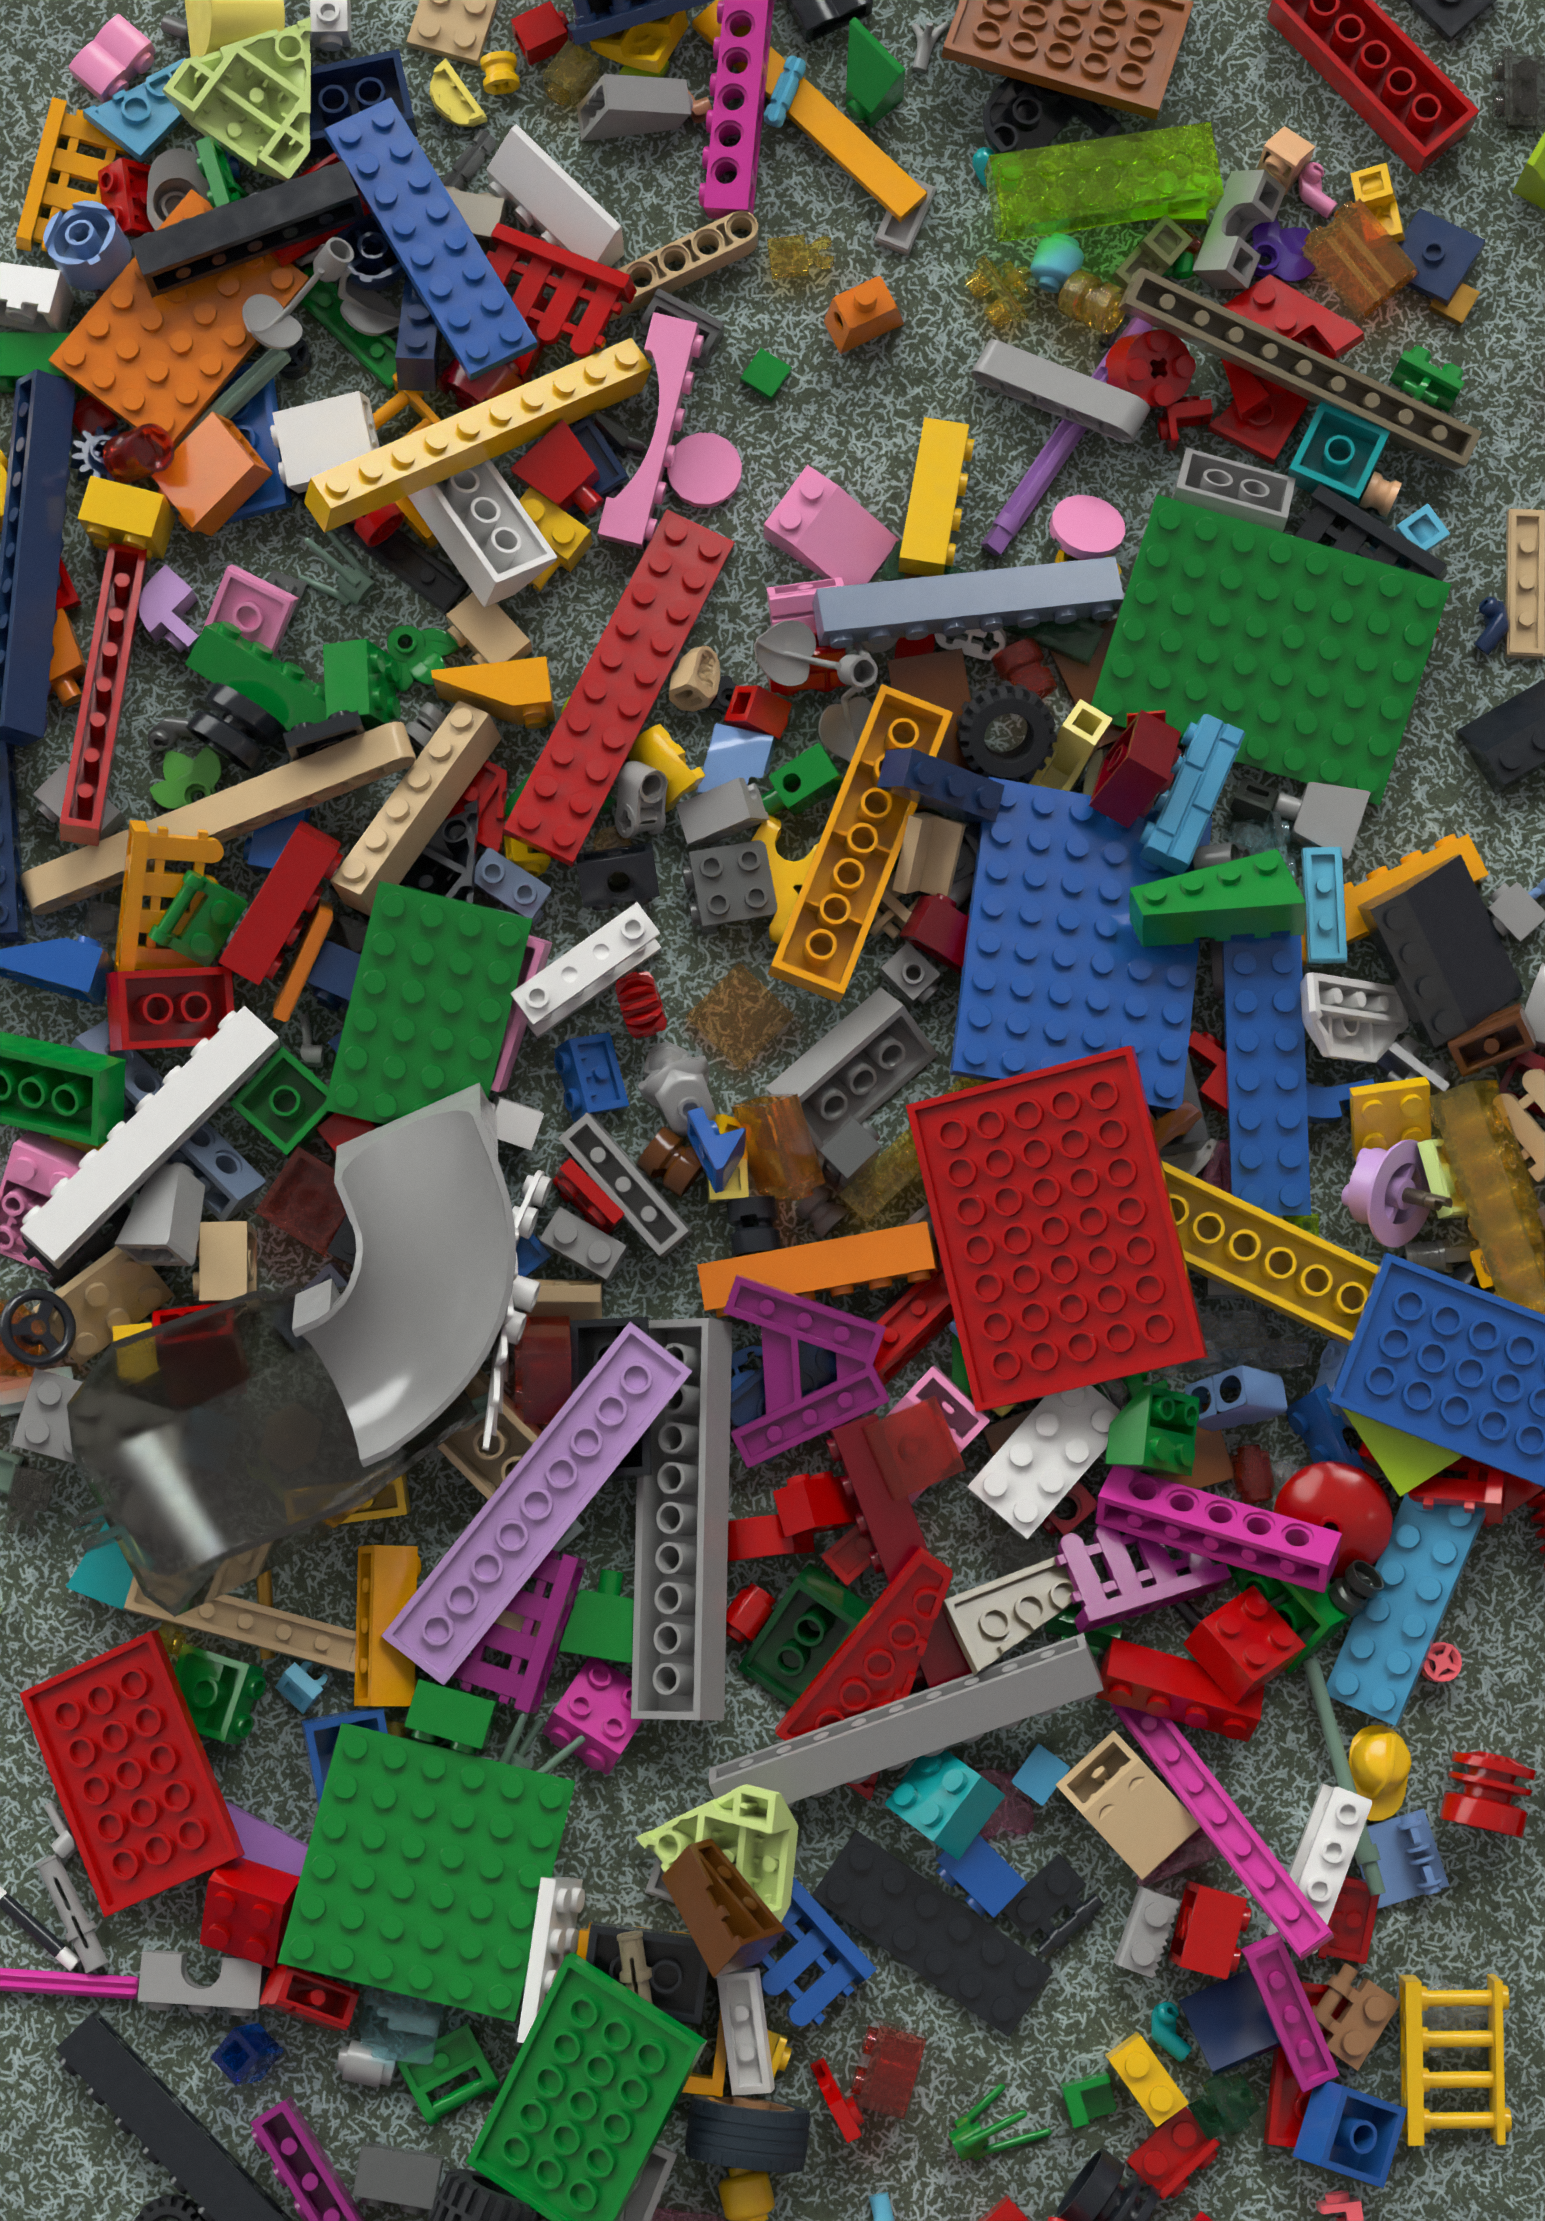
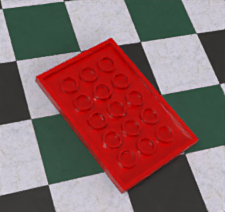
M158 1630L145 1633L19 1693L104 1917L120 1912L245 1855Z

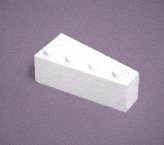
M0 262V325L33 333H65L74 296L61 270Z

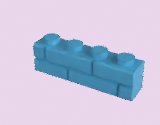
M1203 714L1197 724L1190 722L1181 740L1182 744L1187 745L1182 757L1179 756L1170 771L1174 773L1173 781L1164 794H1158L1153 805V809L1159 811L1154 823L1147 821L1138 842L1144 844L1140 854L1142 859L1157 866L1160 865L1163 869L1176 875L1183 874L1186 871L1246 733L1243 730L1230 724H1224L1222 720L1209 714Z

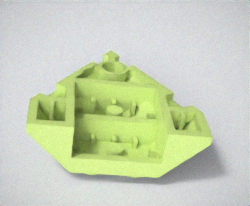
M311 17L297 21V24L286 27L285 30L278 32L277 29H273L220 47L218 51L201 57L197 55L185 59L165 85L162 92L192 127L206 137L210 136L224 150L252 170L284 181L290 180L310 153Z
M745 1784L664 1823V1825L635 1837L644 1849L650 1848L662 1862L660 1867L664 1872L670 1868L689 1844L712 1838L780 1923L791 1905L798 1824L779 1792Z

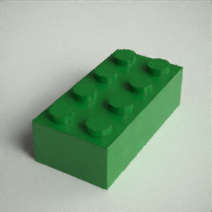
M0 1031V1123L95 1146L109 1141L107 1139L108 1133L114 1126L124 1120L126 1059Z

